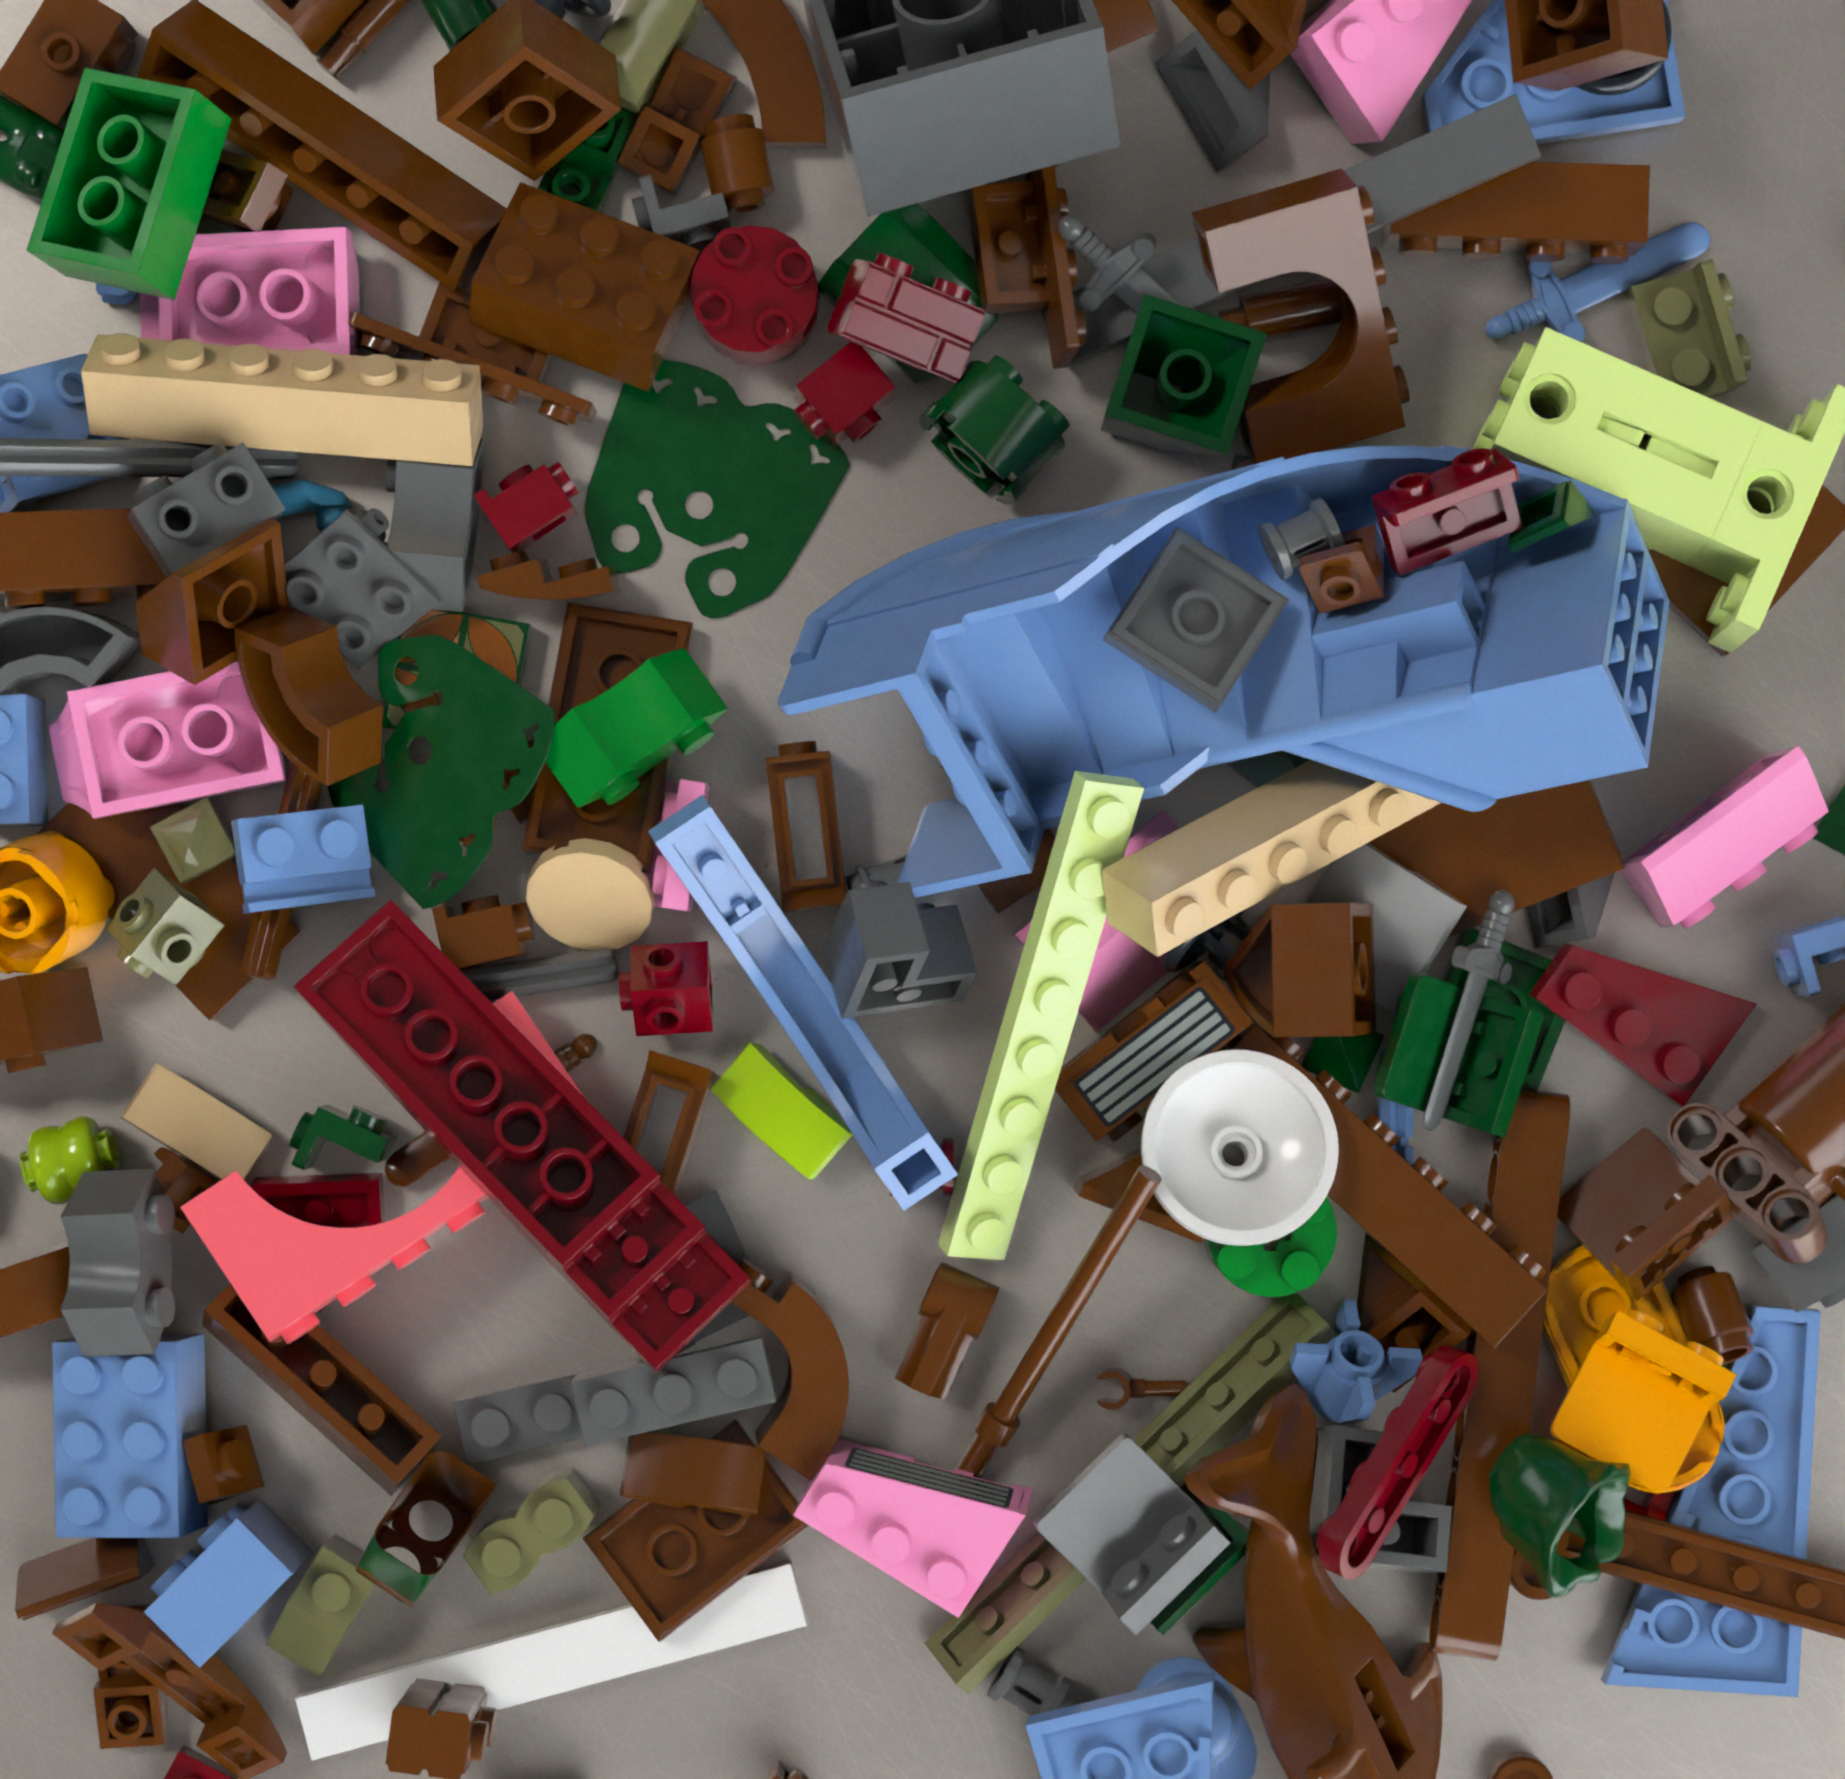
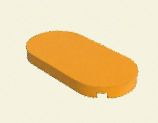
M1584 1246L1578 1247L1564 1255L1550 1269L1542 1330L1568 1390L1603 1322L1618 1310L1626 1315L1631 1309L1645 1313L1664 1325L1663 1335L1685 1347L1688 1343L1677 1311L1662 1280L1636 1302ZM1719 1401L1711 1405L1671 1487L1663 1493L1685 1488L1709 1472L1719 1453L1725 1428L1724 1416ZM1630 1480L1628 1481L1629 1486L1641 1491L1650 1492Z

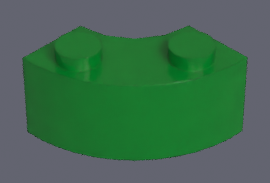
M685 648L677 649L649 658L634 672L609 690L588 702L572 708L554 725L552 742L545 762L578 808L600 798H603L607 805H611L626 797L639 785L637 777L652 769L676 751L680 750L683 755H688L708 742L715 734L710 725L724 714L728 707Z

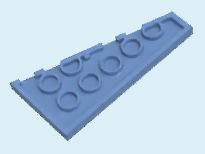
M1750 1305L1747 1315L1754 1330L1753 1334L1749 1337L1753 1350L1745 1357L1726 1365V1369L1737 1375L1726 1397L1719 1401L1725 1424L1723 1442L1720 1443L1719 1453L1707 1474L1695 1483L1676 1491L1665 1521L1806 1559L1821 1311L1805 1308L1796 1313L1792 1307ZM1639 1583L1601 1680L1605 1685L1798 1697L1802 1627Z
M1215 1672L1028 1716L1025 1726L1041 1779H1210Z

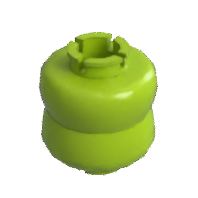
M78 1116L62 1126H43L37 1128L28 1138V1152L20 1153L21 1172L29 1191L35 1192L39 1189L45 1201L55 1205L69 1201L83 1172L110 1171L112 1168H120L121 1165L119 1161V1148L114 1135L112 1136V1131L109 1128L101 1131L96 1121L88 1116Z

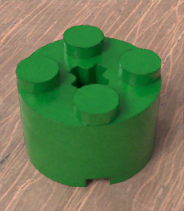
M1326 1196L1320 1207L1303 1225L1284 1237L1271 1241L1269 1246H1264V1243L1234 1246L1220 1244L1205 1238L1203 1243L1213 1264L1235 1286L1258 1296L1282 1297L1314 1285L1329 1265L1335 1250L1337 1224L1332 1206Z

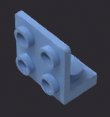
M79 354L0 375V438L124 440L121 437L90 435L81 369L88 356L87 354ZM0 475V513L28 512L40 498L115 477Z

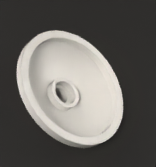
M1224 1050L1209 1053L1192 1060L1178 1069L1165 1081L1152 1100L1144 1120L1141 1136L1142 1164L1155 1170L1162 1178L1154 1195L1164 1210L1176 1222L1192 1233L1213 1242L1234 1246H1249L1271 1242L1284 1237L1303 1225L1326 1198L1334 1181L1339 1156L1337 1129L1333 1116L1325 1099L1315 1085L1304 1074L1285 1061L1268 1054L1250 1050ZM1228 1146L1239 1148L1245 1157L1244 1164L1241 1166L1227 1164L1223 1159V1149Z

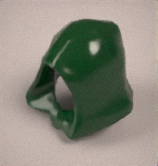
M1527 1433L1519 1435L1505 1447L1491 1467L1488 1481L1489 1501L1496 1517L1500 1521V1533L1503 1539L1531 1564L1543 1590L1550 1597L1557 1598L1566 1596L1577 1584L1597 1581L1602 1572L1599 1563L1611 1562L1620 1555L1624 1544L1623 1530L1626 1512L1623 1497L1631 1470L1627 1463L1593 1460L1557 1441ZM1565 1529L1585 1539L1580 1557L1567 1558L1556 1552L1557 1544Z

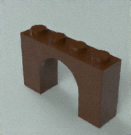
M1340 168L1191 212L1204 272L1218 293L1281 274L1310 272L1327 277L1337 283L1341 294V322L1337 334L1328 349L1316 361L1301 370L1250 385L1238 423L1244 449L1253 463L1257 464L1284 457V460L1309 453L1322 452L1406 427L1401 404L1410 401L1409 389L1401 366H1393L1390 346L1398 343V333L1391 310L1388 306H1381L1378 286L1386 284V273L1378 248L1376 246L1370 248L1366 226L1374 223V212L1365 186L1357 187Z

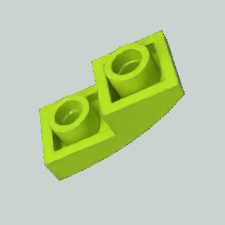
M749 1043L710 1089L759 1139L808 1179H815L853 1135L846 1123L814 1089L802 1088L762 1044Z

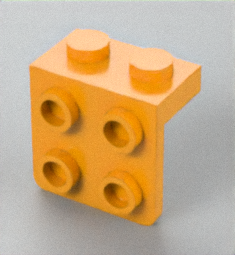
M1631 1309L1627 1315L1618 1310L1603 1322L1551 1423L1550 1432L1555 1440L1590 1459L1629 1464L1631 1470L1629 1480L1654 1494H1660L1671 1487L1711 1405L1726 1397L1737 1374L1722 1367L1723 1357L1712 1349L1689 1341L1685 1347L1663 1335L1664 1325L1653 1317L1637 1310Z

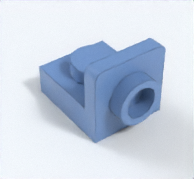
M1845 915L1776 935L1780 950L1774 951L1773 954L1776 971L1783 986L1786 988L1791 986L1795 996L1810 997L1821 994L1812 956L1816 955L1819 965L1845 959Z

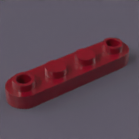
M1443 1345L1426 1355L1421 1361L1417 1370L1416 1380L1401 1405L1394 1408L1388 1415L1384 1424L1383 1434L1366 1461H1363L1356 1468L1347 1494L1334 1515L1328 1517L1319 1529L1316 1546L1319 1551L1320 1564L1324 1569L1347 1580H1353L1362 1575L1369 1567L1474 1392L1479 1371L1478 1362L1474 1355L1451 1345Z

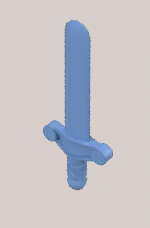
M1695 222L1684 223L1648 239V242L1635 255H1629V259L1625 263H1595L1561 279H1558L1551 268V262L1530 261L1527 267V275L1530 278L1533 299L1504 311L1503 315L1492 317L1486 325V333L1493 340H1503L1510 334L1515 335L1544 322L1552 330L1582 342L1585 337V329L1580 324L1576 313L1615 296L1631 286L1638 285L1700 256L1708 249L1710 243L1709 232L1701 224Z

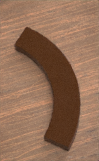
M702 0L704 10L728 34L744 61L757 96L766 147L826 148L825 116L818 77L806 42L782 0Z

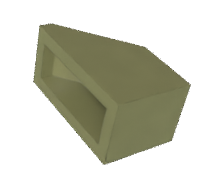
M334 1534L321 1547L288 1600L265 1645L320 1679L377 1588L376 1584L356 1572L364 1551Z

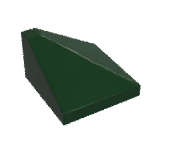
M1571 480L1558 484L1517 504L1523 528L1510 533L1508 548L1512 553H1515L1592 518L1594 510Z
M1376 1032L1358 1036L1313 1037L1301 1066L1316 1075L1325 1069L1344 1088L1359 1094L1384 1035Z

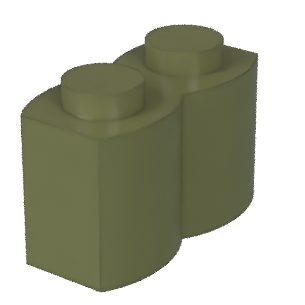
M575 1468L557 1471L543 1479L530 1492L520 1507L508 1509L488 1521L471 1541L463 1558L490 1594L508 1590L527 1578L544 1554L559 1551L577 1540L591 1523L601 1503Z

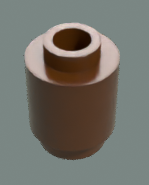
M750 114L728 115L707 122L704 125L706 138L700 144L711 195L723 194L729 214H742L761 209L765 206L764 197L771 195L775 191L763 130L755 128L754 118Z
M1713 1266L1700 1267L1683 1274L1678 1279L1680 1286L1671 1293L1670 1297L1688 1342L1699 1343L1717 1352L1724 1359L1722 1365L1737 1361L1751 1353L1753 1345L1749 1337L1753 1334L1754 1330L1732 1275L1728 1272L1716 1273Z

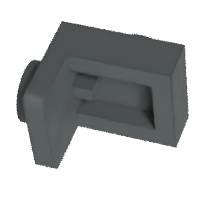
M651 174L638 177L643 196L632 198L631 200L640 228L698 250H704L707 245L714 241L718 233L723 229L731 227L722 193L661 209Z

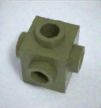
M154 868L136 891L121 902L114 918L105 928L123 947L117 956L129 968L146 979L155 971L177 985L186 972L201 960L206 948L225 924L198 896Z

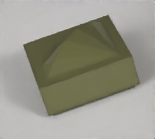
M209 797L199 800L150 827L180 884H186L236 857L234 840L212 799Z

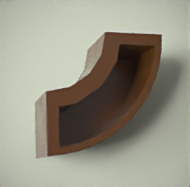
M287 607L235 627L237 659L248 697L265 730L291 762L307 775L326 786L381 763L383 704L366 694L349 673L340 651L336 625L295 608Z

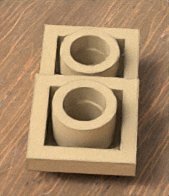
M160 1064L154 1065L120 1116V1118L160 1144L186 1157L219 1180L224 1179L236 1170L244 1179L272 1137V1134Z

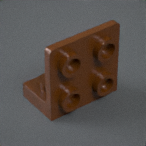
M1641 1128L1561 1196L1557 1219L1636 1302L1734 1218L1728 1192L1710 1174L1700 1181L1647 1128Z

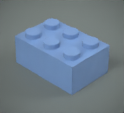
M162 1334L155 1354L84 1357L74 1337L52 1342L56 1538H180L207 1527L208 1504L207 1502L199 1504L182 1444L183 1440L206 1433L204 1334Z

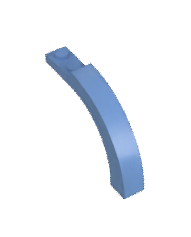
M701 795L650 829L648 832L775 1014L842 1116L874 1170L901 1208L905 1211L957 1176L958 1174L856 1018L841 1019L830 979L705 797Z

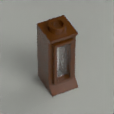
M816 741L778 745L779 756L768 757L765 760L782 911L794 912L801 909L841 906L846 895V884L830 751L817 752Z
M649 1050L645 1072L623 1138L660 1175V1181L677 1197L716 1073L711 1069Z

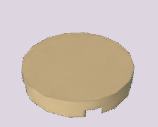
M583 838L570 840L567 847H560L554 850L555 846L541 854L532 867L528 879L526 902L534 921L550 937L572 948L588 951L602 948L621 949L640 938L650 924L654 910L655 894L652 893V878L649 882L647 876L641 871L643 864L632 853L610 842Z

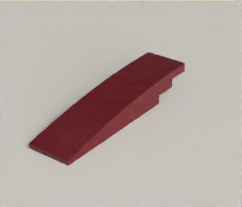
M389 900L293 986L294 990L417 1123L655 1373L664 1367L751 1283V1278L706 1233V1227L660 1181V1175L392 900Z

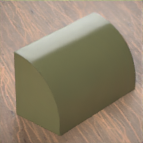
M623 0L600 38L598 44L616 55L621 108L635 113L637 119L644 105H650L677 47L684 49L704 15L702 0Z

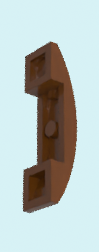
M95 1603L56 1624L52 1634L99 1671L124 1661L204 1723L205 1726L196 1746L239 1779H249L284 1762L287 1750L269 1716L241 1679L215 1654L199 1668L144 1612L115 1604Z

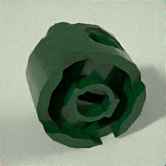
M994 355L987 364L980 360L970 361L953 388L945 396L932 402L920 415L919 423L923 431H930L935 426L938 434L931 440L932 444L966 479L984 493L993 485H996L1002 489L997 495L998 498L996 500L1006 505H1013L1024 494L1041 468L1053 456L1060 454L1064 450L1065 441L1062 435L1070 427V424L1060 410L1050 402L1041 400L1037 403L1020 387L1023 382L1020 373L1008 361L998 355Z

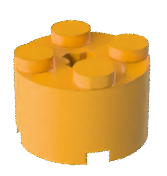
M46 831L29 835L0 847V972L41 973L86 950L97 940L104 929L108 911L114 903L115 893L113 886L103 876L99 866L90 854L59 832Z

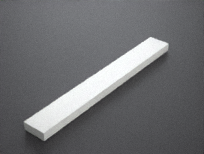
M790 1560L751 1571L662 1642L657 1641L632 1605L628 1604L298 1694L295 1701L312 1761L389 1740L392 1711L417 1678L446 1682L448 1689H452L455 1683L482 1686L485 1689V1693L488 1694L486 1707L500 1710L807 1626V1618Z

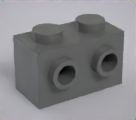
M220 442L190 460L189 464L194 472L174 484L171 483L167 475H164L133 494L138 505L131 508L127 518L166 578L270 518H279L285 511L282 502L244 443L227 451L223 443Z

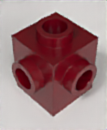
M708 941L631 946L630 972L619 973V996L621 1010H633L636 1036L713 1032V982Z

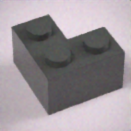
M869 881L856 886L852 890H847L823 949L841 1019L962 1002L977 974L958 905L935 907L930 903L916 904L910 882L888 885L884 881Z
M1339 1425L1317 1428L1318 1450L1310 1508V1537L1318 1558L1319 1551L1316 1546V1539L1321 1525L1336 1512L1350 1489V1482L1354 1471L1363 1461L1368 1459L1381 1438L1383 1431ZM1408 1501L1369 1567L1415 1573L1447 1572L1452 1506Z

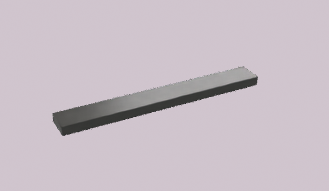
M1514 94L1348 168L1344 172L1357 187L1364 185L1367 189L1374 212V223L1366 226L1367 234L1539 159L1541 158V153L1517 95ZM1197 236L1152 256L1140 266L1181 306L1193 310L1202 308L1258 283L1254 282L1218 293L1204 272ZM1082 288L1073 291L1074 308H1081L1084 313L1086 338L1083 347H1079V350L1068 366L1129 340L1137 314L1114 293L1105 299L1098 309L1086 310L1079 301ZM1042 310L1041 312L1046 322L1045 310Z

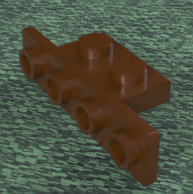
M1058 164L1025 173L1026 181L988 183L970 188L967 192L982 309L985 310V314L1045 310L1053 369L1067 368L1079 347H1083L1086 338L1084 313L1081 308H1074L1072 287L1075 286L1077 280L1076 255L1073 248H1066L1065 240L1058 231L1060 219L1069 214L1066 190L1064 188H1057L1055 167Z
M439 282L419 336L355 312L351 314L348 325L362 336L359 345L375 354H384L396 358L398 351H402L422 359L421 361L446 359L457 364L480 365L481 393L512 405L515 404L517 396L541 404L538 411L540 415L569 427L575 426L577 418L589 423H593L597 410L592 402L542 383L552 355L469 324L471 293L459 288L453 291Z

